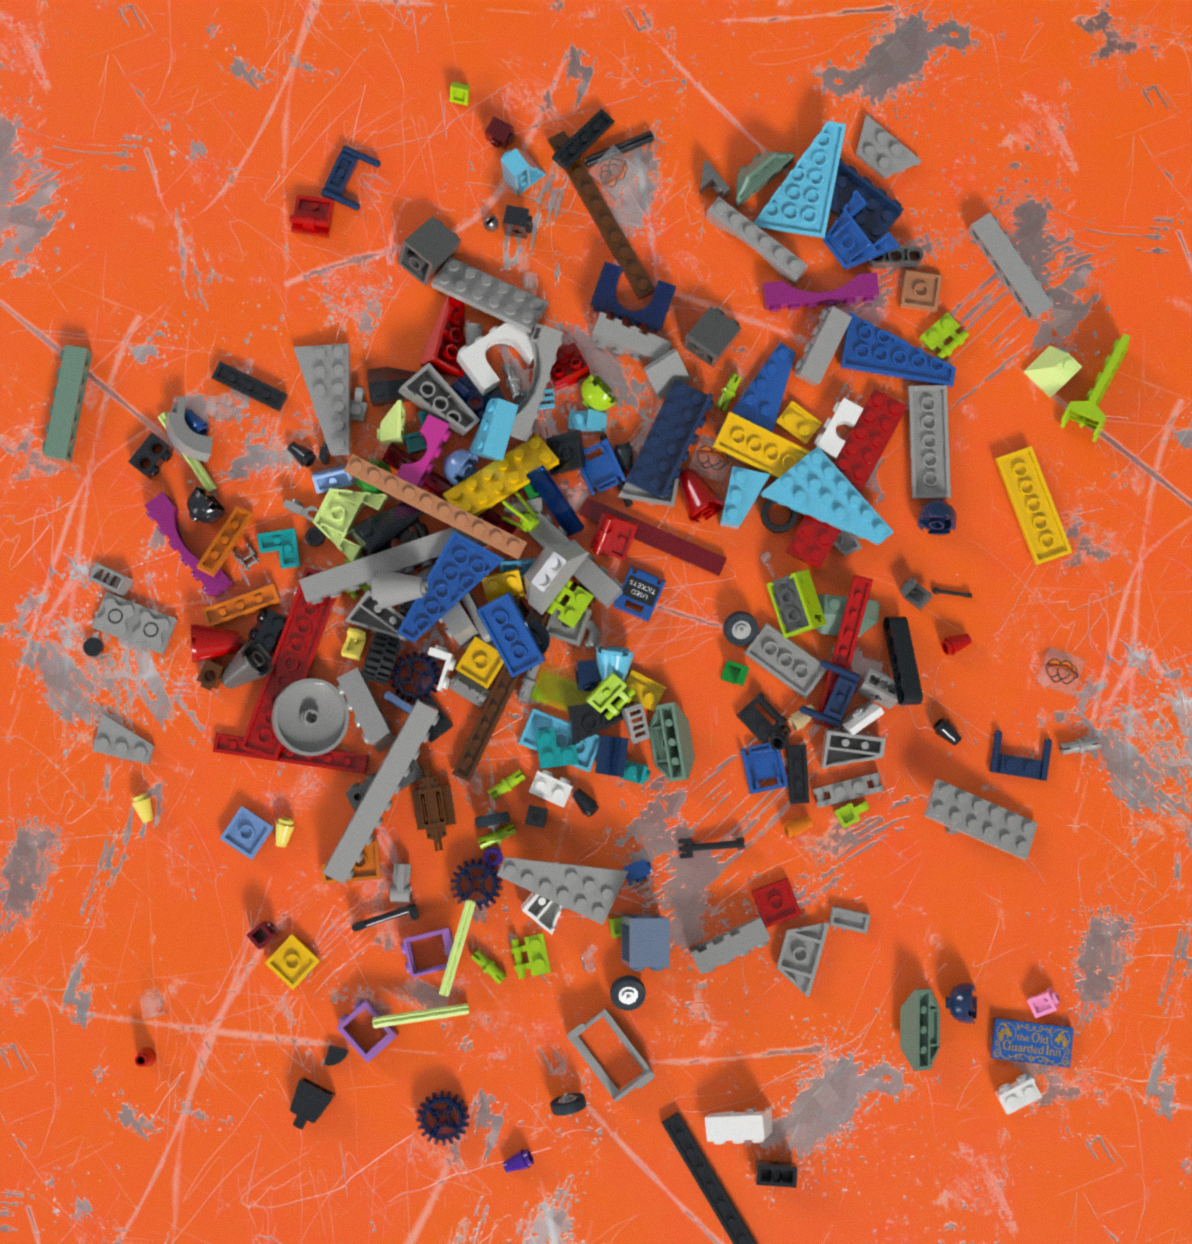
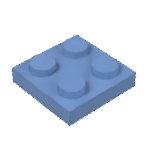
M241 806L220 839L253 860L275 827L246 807Z

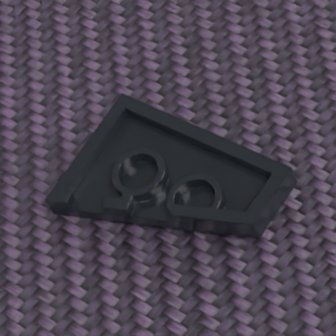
M620 698L614 699L611 703L615 704ZM589 703L568 706L573 745L623 720L621 709L617 716L614 715L608 720L604 716L608 711L607 708L600 713Z

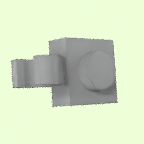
M356 387L355 399L351 400V420L365 423L368 403L363 402L364 388Z
M285 499L283 507L286 510L313 522L314 518L310 517L309 513L311 511L318 512L316 507L309 506L304 508L302 507L303 503L295 499L291 501Z

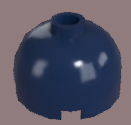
M943 500L931 501L921 508L917 525L922 531L923 528L929 530V534L947 535L950 533V530L953 529L954 531L956 528V512L950 504Z
M959 984L951 990L950 997H946V1009H950L951 1016L959 1022L975 1024L977 997L973 996L972 991H976L975 984Z

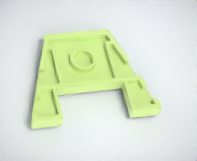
M329 488L313 523L350 561H355L358 559L363 548L346 540L348 537L347 531L353 527L364 504L381 512L388 496L381 493L374 494L371 492H354L352 490Z

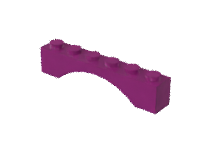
M877 272L858 274L844 286L827 292L802 291L791 287L783 281L764 283L762 288L764 309L770 310V312H778L784 308L797 310L805 306L809 309L817 308L818 305L832 307L836 306L837 303L853 305L859 301L872 303L879 296Z
M162 492L144 505L148 510L146 511L147 516L152 521L155 520L158 523L157 529L163 536L167 535L170 539L168 543L174 551H179L181 554L180 560L185 566L189 565L193 570L191 572L192 576L197 581L200 580L203 583L202 589L208 596L212 595L217 598L234 585L222 568L219 569L215 577L197 569L196 565L200 559L189 550L184 542L179 529V510L167 494Z

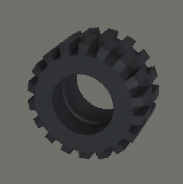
M378 631L374 634L363 665L362 678L384 685L388 682L400 648L399 638Z

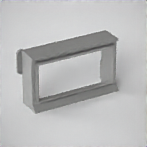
M605 1008L585 1024H579L567 1034L569 1041L572 1042L615 1102H618L635 1087L640 1089L654 1078L653 1071ZM601 1017H604L643 1070L641 1074L620 1090L617 1089L578 1037Z

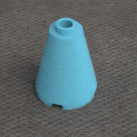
M597 646L596 658L599 684L612 671L625 682L634 657V650L629 652L628 648L608 646L606 650L602 649L603 646Z

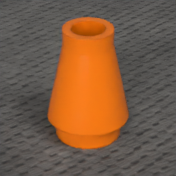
M807 816L786 820V823H783L782 826L787 838H795L813 827L811 818Z

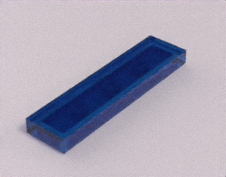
M542 465L529 471L526 476L562 529L567 533V536L582 531L584 525L545 467Z

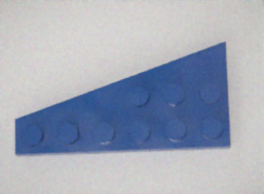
M849 313L852 319L846 329L840 368L953 387L956 367L937 357L934 358L925 353L924 350L910 345L909 342L872 325L871 322L864 321L857 317L856 314Z
M780 342L731 413L773 432L796 353ZM721 427L716 432V436H718Z
M453 531L426 579L428 582V593L422 598L415 599L397 634L415 643L492 572L504 558Z

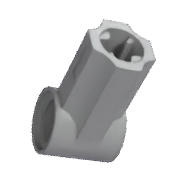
M394 863L390 901L410 903L411 864Z

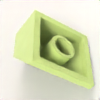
M1050 345L1023 373L1051 398L1082 366L1069 353Z
M397 400L381 421L380 428H377V440H380L382 445L389 446L392 443L395 446H405L406 408L402 400Z

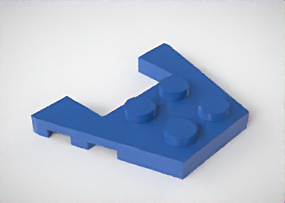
M857 189L853 192V197L849 203H846L838 220H835L825 239H823V242L845 270L901 246L890 232H887L875 244L872 243L853 218L868 204Z

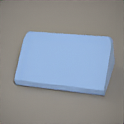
M347 464L312 472L316 493L327 492L329 488L340 489L354 485L352 475L344 472Z

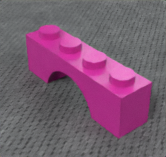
M428 415L420 430L421 438L427 445L425 455L415 463L402 464L396 476L423 489L426 474L430 475L434 467L432 463L435 457L439 458L443 449L441 448L443 442H447L451 435L449 424Z

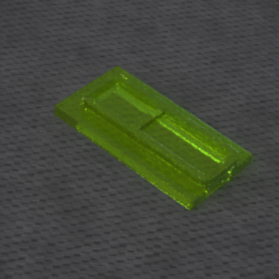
M541 670L530 699L568 712V706L588 703L586 698L593 691L578 690L577 682Z

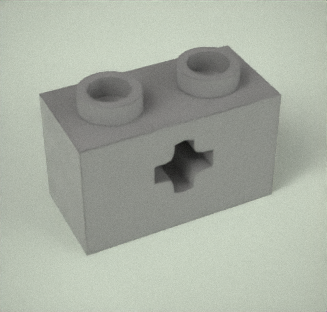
M871 668L863 674L856 693L891 709L898 702L894 679Z

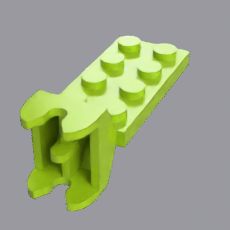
M1123 333L1121 339H1116L1112 348V354L1107 356L1103 371L1098 373L1094 388H1090L1087 394V401H1070L1061 419V428H1064L1070 419L1079 423L1081 428L1086 426L1095 430L1092 441H1097L1106 421V416L1098 406L1128 351L1131 336Z

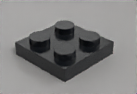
M574 430L546 438L547 446L559 459V464L550 469L551 476L586 468L581 430Z

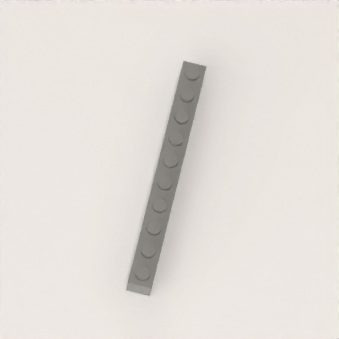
M451 527L302 578L299 582L306 602H312V605L323 602V598L329 596L331 599L339 597L343 591L354 592L359 590V586L364 584L371 586L372 578L377 576V574H374L377 570L395 573L403 571L405 574L414 571L416 566L422 565V567L432 565V561L438 559L453 531L482 547L488 544L455 527Z
M417 698L326 863L323 874L343 884L346 879H351L355 871L352 868L356 862L360 863L364 855L362 850L365 845H370L374 837L372 835L374 828L378 829L383 821L381 816L384 810L388 812L393 802L390 799L393 794H398L402 786L400 783L403 776H408L412 768L409 766L412 759L416 760L421 752L419 749L421 743H426L430 736L428 730L431 725L435 726L440 716L438 715L439 711L437 708Z

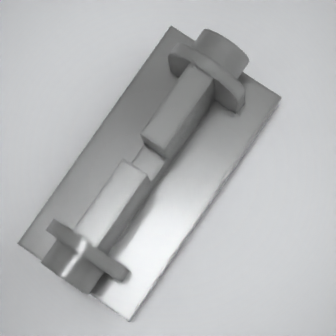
M460 672L452 678L451 684L448 687L480 708L491 692Z

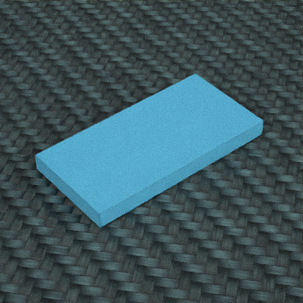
M533 708L518 744L538 752L535 730L555 728L557 747L573 745L570 723ZM595 734L576 744L579 764L572 766L590 773L598 753L600 735Z

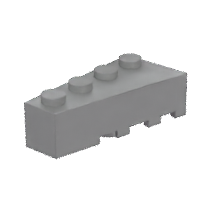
M600 312L593 330V343H595V346L601 349H606L607 347L618 355L626 354L635 361H646L648 365L670 351L672 342L651 333L644 335L640 328L635 326H629L628 328L621 320L617 318L614 320L607 319V314Z
M430 363L425 365L398 390V393L431 416L448 423L450 429L462 437L480 421Z
M435 563L415 576L422 577L426 581ZM460 602L439 620L440 623L444 622L447 627L444 630L449 638L454 637L461 648L471 642L474 637L480 636Z
M357 667L338 677L339 685L337 687L341 695L346 696L348 701L345 703L349 711L354 712L356 717L353 719L357 727L362 728L364 732L362 737L367 745L370 744L378 753L391 747L396 736L389 730L391 726L385 716L381 714L382 709L377 700L373 698L374 694L366 679L362 678V672Z
M757 917L692 947L689 951L700 974H706L721 964L730 963L737 956L742 957L749 954L750 950L755 947L759 949L768 944L767 941L771 938L761 917Z

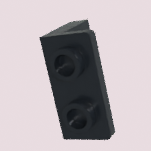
M264 608L257 616L255 627L248 634V642L253 641V644L259 643L268 652L273 654L287 618Z

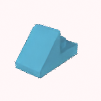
M588 409V412L569 410L568 430L606 433L607 414Z

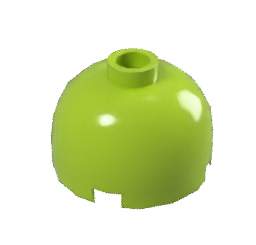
M592 373L581 386L582 403L588 409L593 408L596 411L607 410L618 401L616 395L612 397L610 394L611 388L598 375L594 378L595 373Z

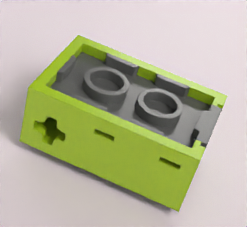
M809 569L794 572L766 584L784 639L827 625Z

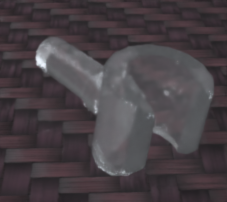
M766 551L759 559L768 568L772 578H775L777 575L769 563L773 557Z

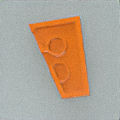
M379 840L371 842L369 846L365 845L362 850L364 855L360 863L356 862L352 868L355 870L350 880L346 879L345 882L382 879ZM326 863L321 865L322 884L341 883L323 874Z

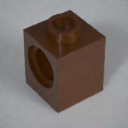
M206 659L197 681L201 682V687L210 691L212 688L218 689L221 684V674L226 667ZM210 671L215 672V678L212 681L207 679Z

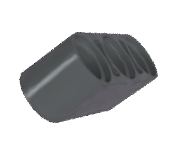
M900 246L897 249L880 255L879 261L871 259L866 262L869 267L874 269L914 268L919 265L924 253L919 246ZM896 254L899 260H893L890 255ZM909 254H915L918 259H911Z

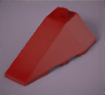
M449 295L446 296L424 347L420 363L422 367L430 363L439 374L456 377L463 376L464 370L456 359L458 351L466 343V338L463 336V325H465L464 302Z

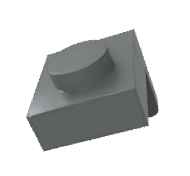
M913 577L909 581H905L900 590L903 599L920 611L933 597Z

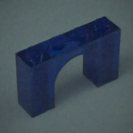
M604 262L590 306L594 308L593 311L597 313H604L605 311L610 313L614 319H628L629 324L637 327L640 324L647 326L646 330L657 333L658 330L662 331L677 286L658 280L651 302L642 310L630 311L618 303L616 296L623 267Z

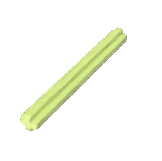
M163 412L158 416L165 429L167 412ZM182 454L206 491L211 493L216 490V485L200 461Z
M469 899L465 901L440 986L439 994L442 996H449L476 905L475 901Z
M465 1003L372 1018L373 1028L465 1015L469 1013V1005Z

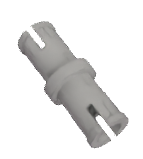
M506 363L502 366L506 377V386L510 389L512 400H521L524 394L520 386V377L516 374L514 364Z
M539 664L527 670L524 678L521 679L523 683L517 697L518 699L529 702L533 686H536L537 683L535 680L540 667Z
M1098 736L1083 740L1078 738L1076 741L1060 743L1059 748H1062L1060 750L1061 755L1075 752L1084 753L1086 750L1100 749L1101 744L1097 742L1101 741Z

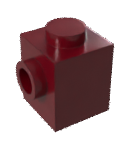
M493 117L485 131V137L494 147L506 149L508 144L511 145L515 139L514 127Z
M265 920L260 922L246 936L260 950L268 945L278 934L275 932L277 928L270 921L267 923Z

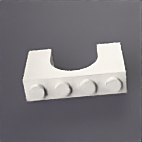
M504 321L503 325L493 327L486 336L483 337L481 335L476 338L469 347L467 345L463 346L458 351L456 360L482 396L498 387L500 379L486 360V351L496 344L510 345L517 350L526 364L530 366L534 363L533 350L530 344L533 332L530 334Z

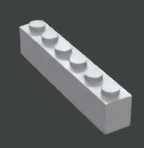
M988 213L972 223L967 231L1031 322L1051 309L1053 306L1052 298L1048 293L1044 292L1040 280L1033 276L1029 264L1024 263L1020 257V251L1013 247L1009 235L1002 231L998 219L992 216L991 213Z
M540 512L537 514L539 515L537 519L540 520L538 526L532 532H526L543 549L547 545L577 543L574 539L570 541L566 537L567 533L560 526L556 528L552 524L554 521L547 514L543 516ZM588 554L572 576L608 609L623 593L620 588L622 584L616 578L611 579L607 575L609 572L602 565L597 566L593 562L595 559Z

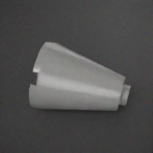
M377 570L374 572V574H377L376 578H372L373 600H377L378 605L375 606L378 609H385L419 599L428 593V582L422 577Z

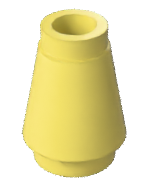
M147 793L133 797L132 805L142 822L146 823L153 820L151 797H148Z
M279 817L276 822V846L287 847L295 827L293 819Z

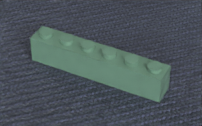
M65 345L64 350L61 351L60 360L62 362L61 367L57 370V387L53 390L54 403L50 407V423L46 426L47 438L42 446L43 456L48 459L72 462L93 354L88 348Z

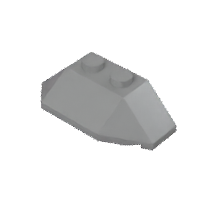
M575 542L547 545L524 575L528 604L543 615L589 553Z

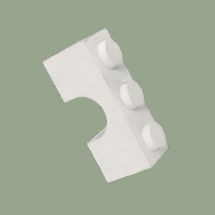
M843 398L841 403L837 401L832 410L835 412L832 419L828 417L823 426L826 429L824 434H819L814 442L833 461H835L846 442L837 436L836 427L846 425L853 428L864 409L846 398Z

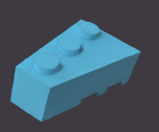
M517 148L512 151L508 150L500 159L503 179L516 196L546 175L533 157Z
M491 398L486 405V411L469 451L486 460L503 461L519 405L500 398Z
M735 466L732 467L720 520L721 526L735 529L740 527L770 474Z

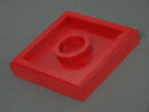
M788 878L751 891L766 928L802 915Z

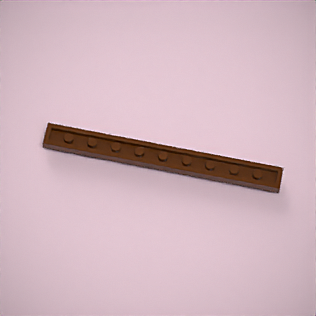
M562 131L549 138L548 142L554 153H556L569 138L565 131ZM579 158L565 172L637 298L640 300L655 292V287L582 160Z
M531 607L525 620L538 621L545 625L550 613L545 611L542 615ZM505 664L452 772L453 775L468 782L471 781L521 676L519 674L512 678Z

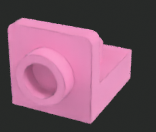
M1049 987L1045 992L1029 997L1027 1002L1035 1018L1056 1011L1060 1005V997L1056 991H1053L1052 987Z

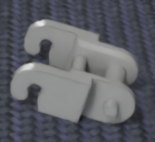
M246 542L245 545L250 550L246 557L239 559L235 552L232 555L240 565L245 566L243 567L244 570L250 571L249 567L255 563L259 564V558L255 557L256 553ZM252 556L253 560L246 564L244 561Z

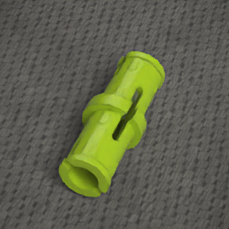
M731 373L725 388L721 390L722 394L715 405L716 409L726 412L731 399L736 395L735 391L742 377H737V374Z
M518 769L506 779L502 778L499 784L487 790L489 795H492L491 798L495 801L505 792L512 791L514 786L526 778Z
M511 822L496 831L477 838V841L480 844L481 850L495 843H502L501 840L517 834Z
M480 949L471 956V959L483 969L482 971L488 973L498 985L506 978L507 975L494 964L495 961H491Z

